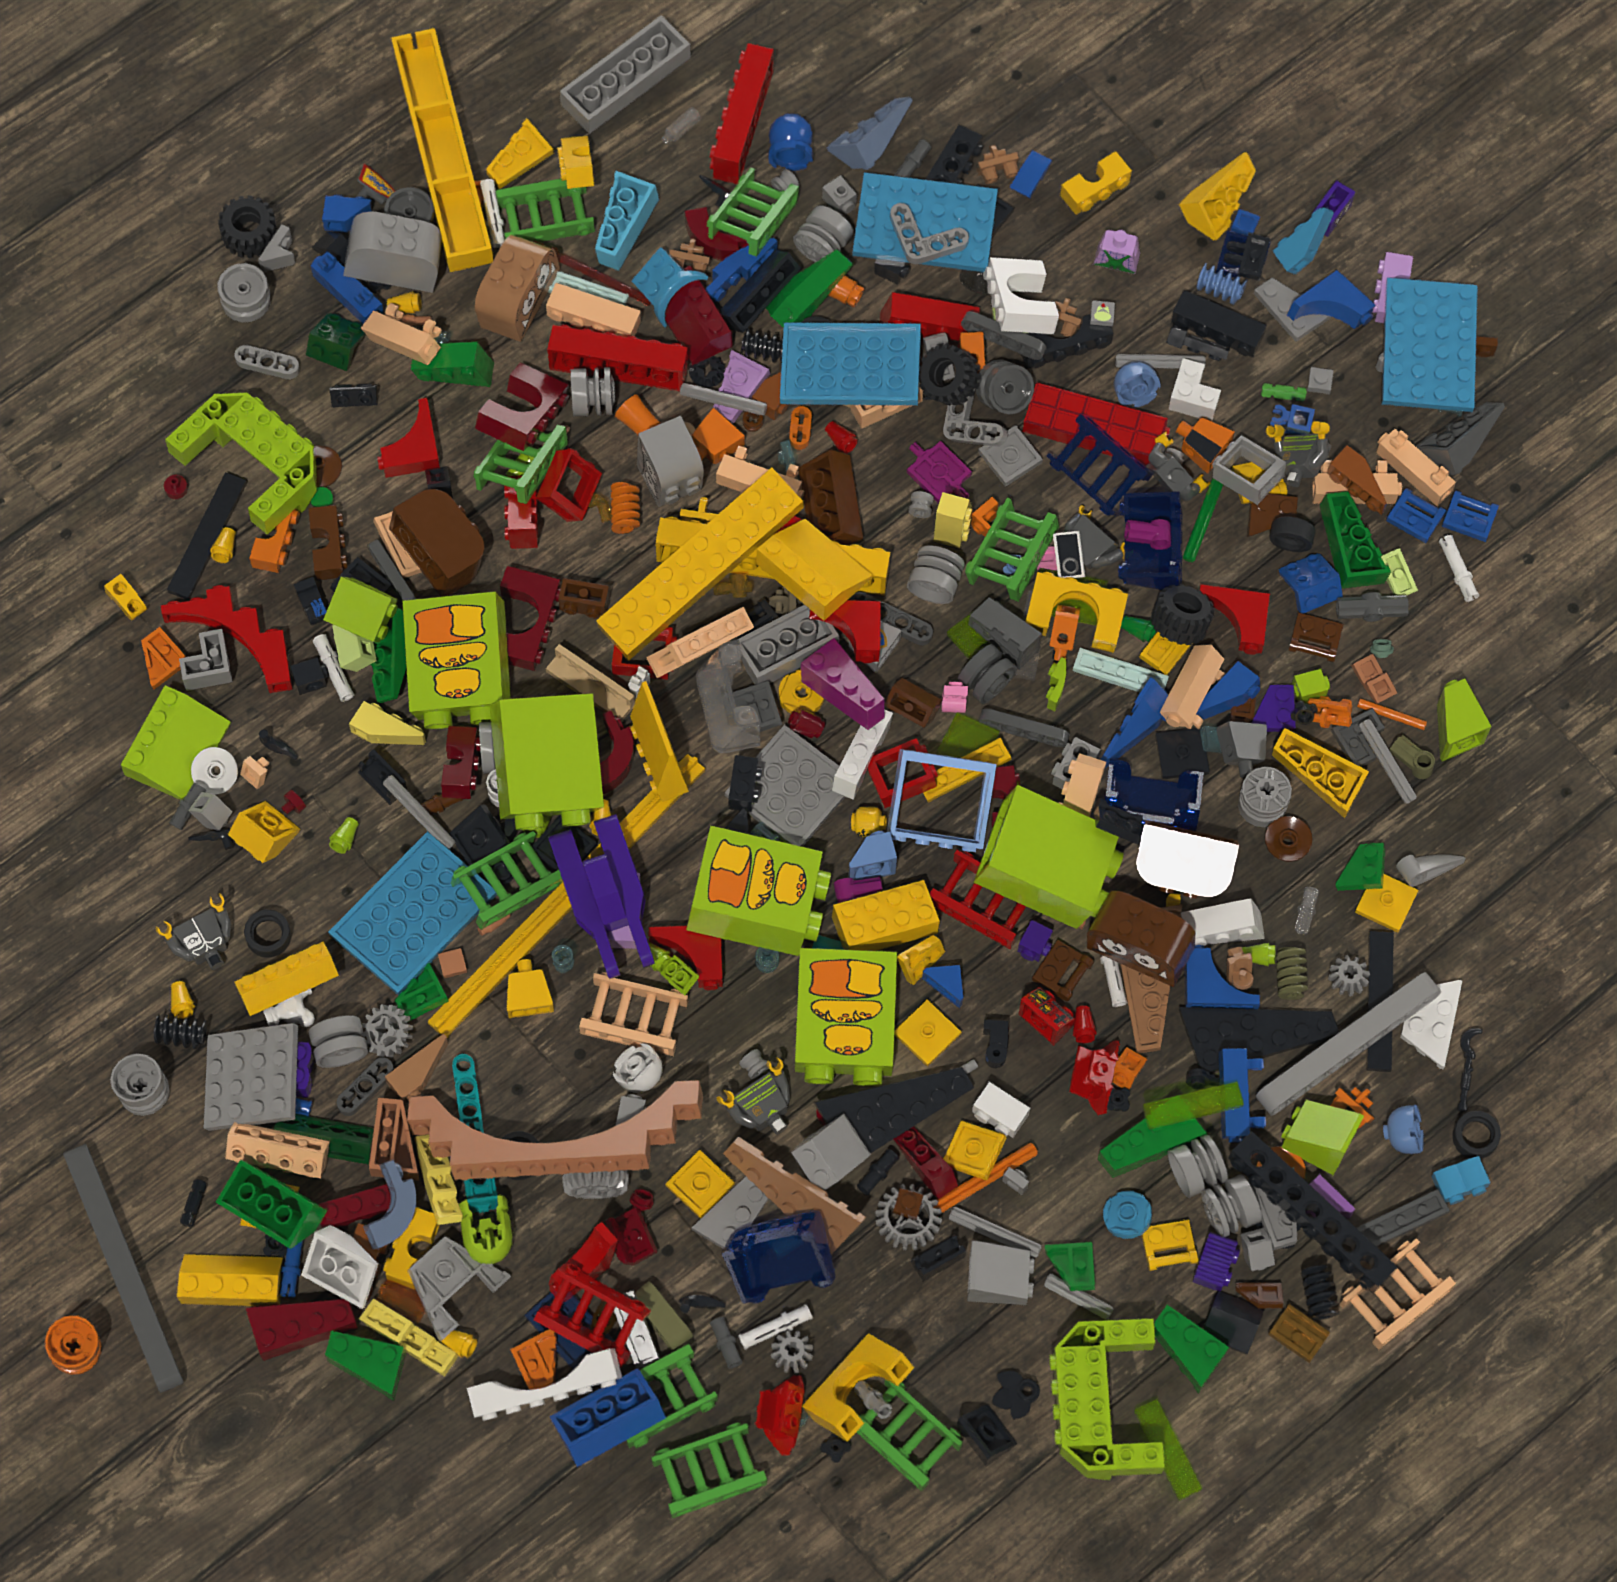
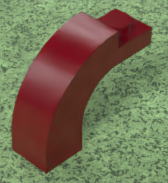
M707 207L685 211V224L690 239H696V246L704 247L703 253L705 255L723 261L731 254L749 245L747 240L719 231L713 239L709 238Z
M612 711L603 713V723L614 744L610 756L600 763L603 794L612 791L624 781L631 770L634 759L630 727L624 729L618 716L614 717Z

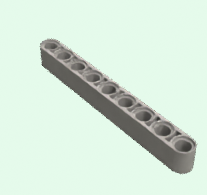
M1426 972L1420 974L1263 1087L1255 1097L1271 1116L1277 1114L1435 1000L1440 995L1441 990Z

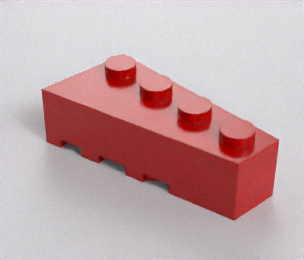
M892 292L880 311V323L921 324L920 339L946 333L948 340L959 341L960 333H970L961 326L966 312L972 311L979 314L980 307Z

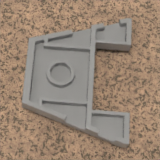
M446 1236L408 1269L409 1275L440 1341L459 1325L442 1307V1304L476 1274L494 1293L511 1277L505 1271L502 1272L493 1267V1264H480L473 1260L466 1248Z

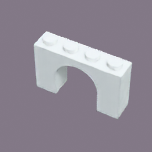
M990 257L988 267L986 266L984 271V280H987V290L991 294V304L995 308V318L999 322L1001 331L1054 334L1059 318L1055 302L1026 300L1012 293L1013 291L1042 292L1046 278L1042 261Z

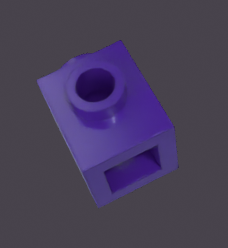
M1031 920L1019 943L1017 952L1021 953L1020 955L1026 960L1039 962L1042 955L1046 957L1052 947V944L1049 942L1052 938L1053 930Z

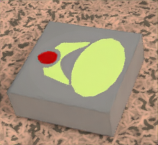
M1092 301L1090 324L1113 326L1115 302Z

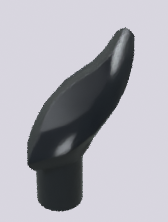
M699 175V178L715 194L719 195L715 206L720 208L731 193L713 180Z
M263 729L259 732L261 743L269 750L290 756L295 760L298 758L297 754L286 743L270 736L267 730Z
M230 829L214 830L188 837L192 841L222 840L225 850L234 847L232 839L228 835Z
M688 1295L678 1300L681 1303L680 1310L683 1313L689 1312L691 1307L725 1308L726 1305L716 1299L702 1295Z

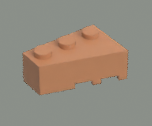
M378 1098L369 1164L370 1175L384 1178L379 1165L394 1160L395 1164L398 1163L402 1169V1179L419 1181L403 1100Z

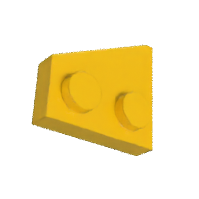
M932 935L899 954L897 959L906 981L914 985L922 977L924 969L931 967L945 953L941 940Z

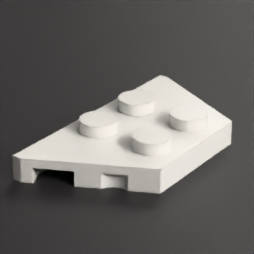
M1461 980L1437 984L1441 990L1440 995L1403 1022L1400 1038L1409 1045L1415 1046L1417 1051L1424 1057L1425 1055L1437 1063L1436 1066L1440 1069H1444L1462 985Z

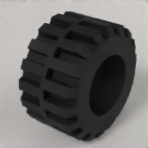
M240 196L237 201L235 199L230 200V205L226 204L223 207L224 212L220 211V220H218L224 246L226 249L229 248L232 254L237 253L238 257L241 258L244 255H247L248 258H253L252 255L256 254L257 257L261 256V252L265 250L277 232L272 208L270 209L267 202L263 203L261 198L257 197L255 200L253 196H248L245 199L243 196ZM245 222H255L259 224V226L251 232H241L237 230V228Z
M943 344V347L939 345L934 347L935 351L929 350L927 358L923 357L921 359L923 364L919 366V371L921 372L919 381L922 382L919 386L924 390V394L935 401L950 406L951 404L956 406L960 405V402H967V397H972L975 394L973 392L974 388L978 389L979 387L977 380H981V375L977 373L980 370V366L975 364L977 362L975 357L965 350L948 344ZM954 364L956 367L955 378L951 384L944 387L942 382L943 373L949 365Z
M1180 584L1178 586L1170 585L1169 588L1165 587L1158 596L1151 614V624L1154 625L1155 631L1159 632L1160 636L1167 638L1170 642H1177L1180 645L1197 644L1205 638L1215 609L1213 608L1212 601L1208 600L1209 597L1203 595L1200 590Z

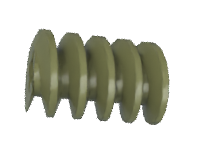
M1285 947L1277 950L1276 960L1278 963L1276 968L1279 971L1277 973V978L1279 979L1277 987L1280 989L1278 991L1279 998L1286 1000L1304 998L1302 992L1307 991L1308 986L1301 985V983L1306 982L1308 977L1301 976V974L1307 972V968L1300 965L1305 964L1307 959L1300 957V955L1306 954V950L1297 947Z

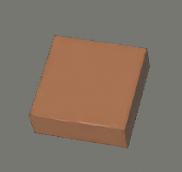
M461 948L438 954L444 979L467 973Z

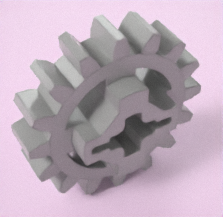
M382 1004L380 1009L372 1008L373 1015L366 1014L365 1016L368 1023H362V1027L366 1028V1032H363L361 1035L367 1037V1040H365L366 1045L371 1046L369 1052L377 1053V1056L381 1057L385 1055L393 1057L394 1052L401 1054L402 1050L400 1047H408L406 1039L413 1037L408 1034V1030L413 1029L412 1025H407V1022L411 1019L410 1016L404 1015L405 1010L397 1009V1006L389 1005L388 1007Z

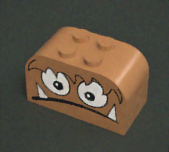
M514 235L506 238L482 280L476 295L475 311L481 328L519 342L522 341L546 297L550 285L553 284L557 272L560 271L555 250Z

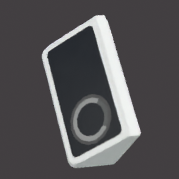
M1080 531L1053 534L1058 577L1064 579L1066 577L1074 579L1085 577Z

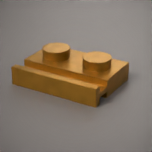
M1289 1304L1268 1335L1310 1363L1330 1332Z

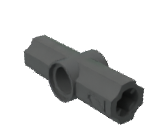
M1377 592L1366 593L1361 597L1337 598L1336 615L1338 619L1363 618L1367 622L1379 621L1384 617L1408 616L1407 595L1381 596Z

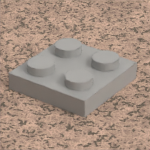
M1016 425L1007 430L1008 437L1003 445H984L978 451L1005 487L1042 464L1043 461Z

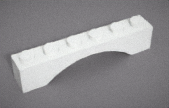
M608 1349L586 1355L579 1366L567 1377L542 1389L521 1390L493 1381L467 1388L474 1418L482 1417L483 1421L496 1418L497 1412L506 1410V1414L521 1411L520 1406L530 1404V1408L544 1405V1399L553 1397L554 1401L569 1398V1392L577 1391L578 1395L593 1391L591 1386L601 1384L602 1388L616 1385L615 1380L622 1378L615 1349Z

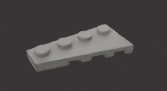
M745 1177L692 1227V1231L734 1255L769 1198L753 1182Z

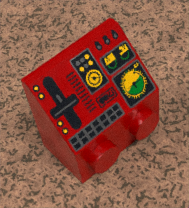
M1038 987L1021 999L1018 1014L1053 1046L1073 1027L1075 1021L1073 1013L1067 1007H1061L1049 991H1043Z

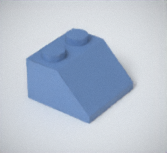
M876 831L866 837L849 863L848 878L856 881L896 874L897 856L890 832Z

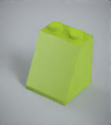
M341 577L323 620L372 642H380L388 633L389 627L387 624L389 619L393 618L397 611V599L355 578Z
M1466 679L1448 682L1444 686L1437 704L1439 748L1442 762L1484 744L1491 729V725Z
M1306 1100L1302 1108L1297 1106L1291 1117L1294 1120L1293 1125L1286 1126L1281 1138L1285 1139L1282 1148L1334 1175L1364 1115Z

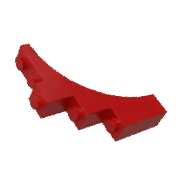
M218 585L212 587V589H207V598L205 599L196 597L186 602L171 601L166 605H161V612L165 623L188 622L203 624L216 629H222L224 633L234 637L257 660L265 676L269 693L293 690L283 630L269 629L261 633L256 608L243 607L238 611H234L229 586Z

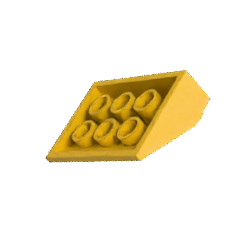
M806 519L772 535L757 548L756 564L823 621L873 577L872 574Z
M646 681L642 682L630 715L633 725L629 727L634 740L639 739L640 743L636 747L640 757L646 758L647 762L643 763L646 774L653 777V780L650 781L654 795L659 793L662 802L689 791Z

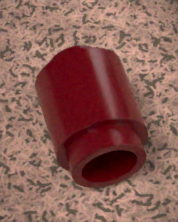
M801 708L792 711L788 719L791 730L809 738H818L825 726V722L819 716Z

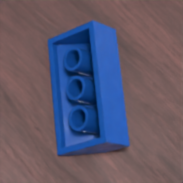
M638 1368L615 1380L616 1385L601 1388L550 1416L553 1425L577 1467L666 1418L657 1397Z

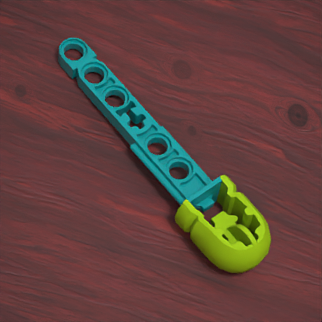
M460 1054L452 1062L454 1082H456L455 1090L459 1119L461 1122L466 1123L467 1126H469V1123H474V1129L484 1133L477 1081L475 1080L474 1061L469 1055ZM461 1061H466L470 1064V1068L462 1072L457 1069V1064ZM462 1084H471L473 1091L469 1094L462 1093L460 1091ZM466 1106H473L477 1112L475 1115L468 1117L463 1114V1109ZM495 1177L491 1179L486 1178L485 1183L482 1185L475 1184L472 1179L464 1180L467 1200L459 1204L463 1214L461 1230L464 1247L470 1254V1257L480 1264L500 1262L508 1255L512 1246V1230L510 1216L507 1213V1199L504 1196L497 1195ZM496 1209L497 1221L500 1222L499 1225L493 1224L491 1218L480 1219L476 1229L471 1228L473 1225L472 1212L479 1211V1213ZM494 1230H497L498 1237H494ZM476 1232L481 1233V1239L477 1240Z

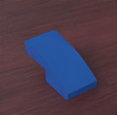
M1032 150L1017 173L1010 189L1031 199L1040 180H1043L1052 160Z

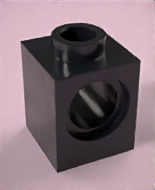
M318 658L291 666L299 695L326 687L325 678H329L325 664L320 665Z

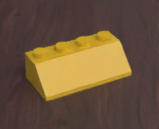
M321 942L297 954L290 955L275 964L268 965L253 974L246 975L234 983L249 1015L252 1016L339 975L324 942Z
M184 1254L179 1271L177 1298L181 1304L280 1305L281 1296L279 1293L282 1285L281 1269L283 1267V1257Z

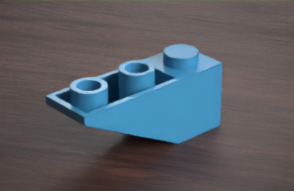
M1324 207L1316 210L1311 215L1312 218L1306 223L1298 225L1291 236L1282 239L1277 244L1278 247L1273 252L1287 272L1297 274L1314 259L1334 214L1332 210Z

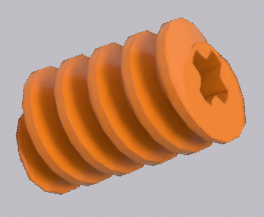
M626 482L613 483L611 485V523L613 524L611 529L617 534H627L640 526V521L637 520L640 518V513L637 512L640 509V505L637 503L640 501V497L636 495L640 492V489Z

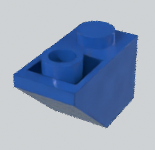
M326 196L322 218L324 230L348 232L351 230L353 219L358 214L372 212L371 200L364 197Z

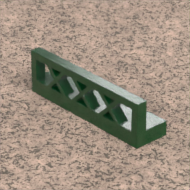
M295 1114V1120L286 1121L295 1124H285V1121H280L274 1127V1130L329 1141V1158L369 1165L374 1128ZM358 1135H365L368 1138L358 1137Z

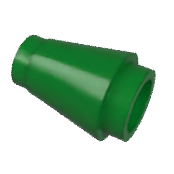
M1127 615L1122 620L1121 628L1142 642H1150L1156 634L1155 625L1151 624V620L1129 617Z

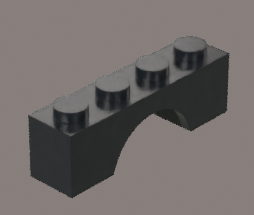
M1090 314L1083 316L1080 330L1074 336L1067 339H1054L1043 333H1026L1041 340L1047 348L1040 360H1034L1021 354L1026 369L1032 367L1040 368L1052 361L1060 362L1072 355L1079 356L1092 349L1106 348L1109 344H1112L1113 331L1111 326L1091 325Z

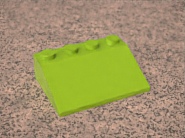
M164 686L121 763L123 773L127 777L183 800L194 782L191 775V766L194 758L204 749L218 747L231 721L188 695Z

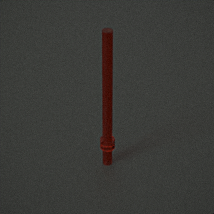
M533 240L534 243H537V244H539V245L548 247V246H546V245H544V244H542V243H540V242H538V241H536V240ZM553 246L548 247L555 250L558 262L619 292L628 294L629 297L648 306L651 305V302L642 292L560 253L559 249Z

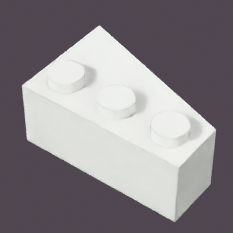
M1251 898L1181 912L1182 919L1188 922L1195 930V945L1206 946L1207 944L1265 939L1261 911Z

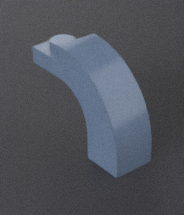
M394 1160L379 1165L390 1190L391 1201L389 1208L380 1219L363 1226L372 1249L381 1248L403 1234L415 1212L416 1190L412 1179L402 1181V1169L398 1163L395 1164Z

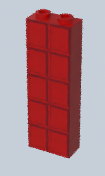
M1036 382L1024 419L1022 432L1147 466L1150 463L1148 459L1149 454L1156 444L1155 438L1164 432H1167L1166 436L1168 438L1171 428L1167 427L1168 418Z

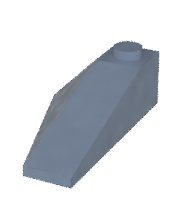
M911 97L895 98L874 113L875 117L858 123L859 128L851 134L846 131L827 147L828 151L852 169L863 168V170L873 167L875 161L883 154L912 102Z

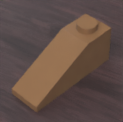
M444 1034L385 1076L387 1085L399 1100H403L404 1105L409 1102L410 1097H420L422 1095L421 1093L424 1091L448 1045L447 1037Z

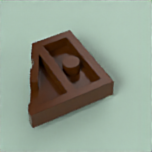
M1268 493L1258 505L1250 501L1247 537L1271 530L1272 523L1276 518H1296L1298 497Z

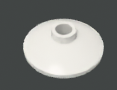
M211 747L202 750L194 758L191 766V775L194 783L206 789L205 793L222 794L228 791L236 782L238 766L236 760L228 751L218 747ZM216 766L220 768L219 775H215L213 772Z

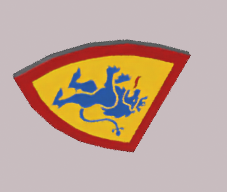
M363 164L357 181L364 187L356 197L367 198L369 195L382 205L395 190L374 170Z

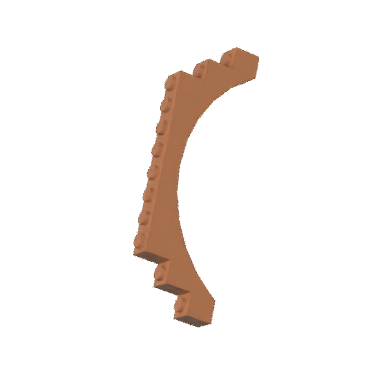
M699 1080L677 1081L652 1105L630 1120L601 1133L577 1140L555 1143H520L484 1134L470 1128L452 1116L434 1096L410 1097L407 1122L412 1135L423 1136L429 1134L428 1143L433 1157L445 1158L451 1156L450 1167L455 1180L649 1169L651 1145L676 1143L677 1120L701 1119L703 1094Z

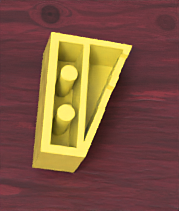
M942 493L936 512L934 542L959 549L961 548L962 541L967 542L970 532V517L973 509L970 499Z

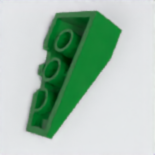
M834 250L795 275L766 307L767 311L783 328L784 323H800L814 313L853 266V263L839 250Z
M398 608L393 618H390L387 626L389 629L386 637L383 640L381 639L380 642H373L377 661L370 665L374 673L372 682L376 699L379 703L397 699L407 667L403 610Z

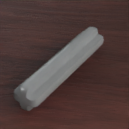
M1050 1274L1044 1283L1046 1288L1105 1320L1110 1317L1113 1311L1112 1306L1084 1291H1070L1065 1282L1053 1274Z

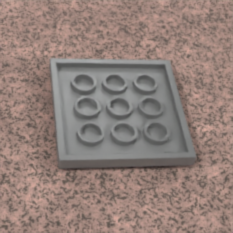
M784 725L755 757L758 758V766L762 767L761 781H756V788L759 789L758 803H753L752 812L747 813L784 842L803 847L846 796L832 791L834 777L839 765ZM730 787L725 792V797L729 798Z
M291 1023L208 1035L204 1129L208 1131L231 1128L234 1122L257 1125L295 1120L298 1025Z

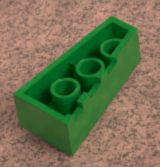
M1348 491L1326 494L1319 506L1335 570L1340 575L1342 589L1384 584L1391 574V570L1383 562L1382 554L1379 548L1375 547L1369 529L1365 528L1361 520L1362 516Z
M1176 1095L1099 1152L1098 1161L1109 1175L1114 1178L1151 1161L1162 1159L1168 1155L1169 1150L1180 1145L1191 1146V1141L1194 1139L1200 1142V1137L1207 1133Z

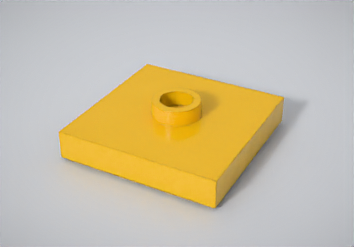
M1384 874L1383 888L1366 889L1355 913L1399 933L1419 890Z
M926 1000L894 1031V1036L927 1067L962 1034L929 1000Z
M961 1121L943 1159L953 1170L987 1181L1006 1141V1136Z
M699 1150L665 1185L701 1219L735 1185V1182Z

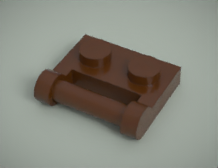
M1298 612L1288 651L1294 653L1300 651L1327 658V661L1334 663L1344 624ZM1303 639L1330 646V650L1298 641Z
M1057 940L1032 977V981L1064 1001H1069L1073 996L1072 991L1086 970L1093 966L1094 961L1090 957L1082 955ZM1073 961L1077 962L1079 965L1064 987L1058 986Z

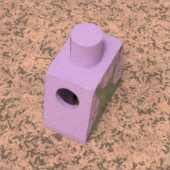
M1106 230L1098 244L1093 265L1135 274L1140 256L1138 237L1129 235L1123 230L1116 232Z

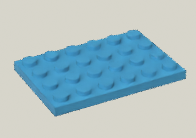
M864 173L853 256L910 263L904 255L890 220V211L893 205L903 203L910 208L922 238L955 228L964 229L969 236L968 245L964 250L921 263L922 265L984 272L986 266L988 267L998 189ZM897 212V215H899L902 220V224L905 223L904 214ZM907 229L902 232V235L905 238H911L914 236V232ZM958 236L955 237V240L959 243L962 242V239H959ZM934 242L931 244V247L938 251L943 248V245L940 242ZM914 243L912 244V253L919 256L920 252L916 251Z
M1387 278L1382 382L1383 405L1473 412L1475 405L1477 285Z
M784 323L780 404L918 405L921 324Z
M427 831L328 933L399 996L412 979H416L424 970V967L431 963L479 914V908L464 885L460 883L452 887L450 884L454 875L453 872L462 866H466V868L468 866ZM476 874L471 877V880L488 905L497 894L492 886Z

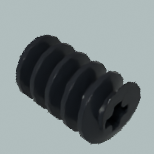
M747 328L743 336L740 355L745 351V357L749 358L753 353L755 360H758L762 354L764 361H768L771 356L773 363H776L780 358L782 364L783 336L780 341H777L776 334H773L772 338L768 339V334L765 332L762 338H760L758 330L751 336L750 329Z
M158 1014L153 1032L154 1041L156 1044H160L164 1040L165 1045H170L173 1041L176 1047L183 1043L184 1048H189L192 1044L193 1048L197 1050L205 1042L207 1020H204L202 1025L198 1026L196 1018L190 1025L188 1017H185L183 1022L179 1023L178 1016H175L173 1021L170 1022L169 1014H166L163 1020H160V1015Z
M1327 1265L1313 1266L1301 1271V1276L1306 1278L1302 1283L1307 1288L1304 1291V1295L1309 1297L1306 1300V1305L1311 1307L1308 1310V1315L1312 1316L1313 1320L1329 1319L1340 1314V1311L1332 1310V1307L1338 1305V1301L1330 1300L1331 1297L1336 1295V1292L1328 1290L1335 1283L1327 1281V1278L1333 1275L1332 1272H1325V1269L1328 1268Z

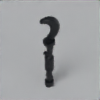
M1479 1028L1468 1029L1460 1039V1046L1464 1052L1463 1057L1466 1058L1460 1086L1462 1092L1457 1111L1467 1112V1092L1470 1090L1472 1076L1470 1073L1474 1071L1470 1066L1472 1060L1476 1058L1474 1050L1472 1051L1470 1047V1041L1475 1035L1482 1034L1483 1030Z

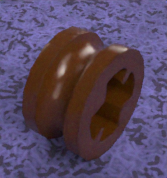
M745 411L743 414L744 428L750 432L760 430L763 426V415ZM749 417L757 418V423L749 422Z

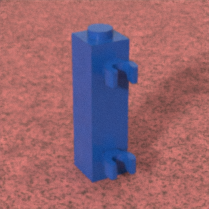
M326 252L324 255L314 259L311 264L313 277L362 324L366 322L373 311L384 315L382 303L356 278L343 276L344 267L330 252Z
M1292 404L1290 410L1287 411L1282 405H1275L1273 413L1278 414L1280 418L1272 417L1270 425L1275 427V424L1285 425L1284 433L1308 435L1315 409Z
M1222 1049L1219 1051L1222 1139H1229V1143H1240L1250 1133V1128L1260 1129L1266 1127V1117H1249L1248 1070H1261L1264 1068L1263 1059H1247V1049Z

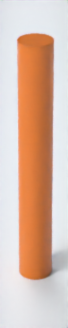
M1361 698L1357 706L1367 711L1373 708L1378 715L1424 730L1427 721Z

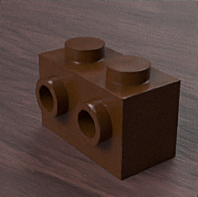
M563 578L558 599L559 609L569 615L578 613L584 614L589 618L598 619L607 612L610 599L609 586Z
M901 678L892 686L884 706L925 728L934 720L943 700Z

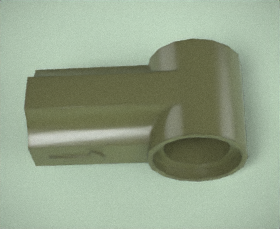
M1404 735L1399 737L1390 748V753L1408 766L1416 778H1429L1435 764V758L1432 753L1422 751ZM1418 763H1426L1428 767H1420Z

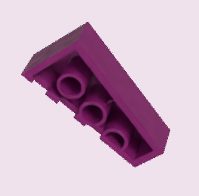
M834 638L801 662L802 683L865 729H871L885 718L884 698Z

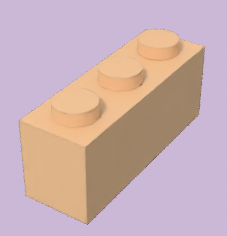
M1079 753L1077 760H1072L1068 773L1072 774L1070 782L1065 781L1061 794L1065 795L1063 803L1059 802V804L1090 817L1107 762Z

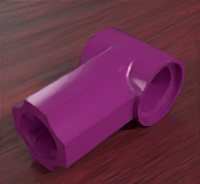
M1162 519L1154 520L1151 523L1128 520L1125 525L1124 539L1130 542L1150 544L1153 549L1157 550L1167 549L1171 546L1170 522Z
M880 877L856 881L852 878H843L833 883L837 904L882 892Z

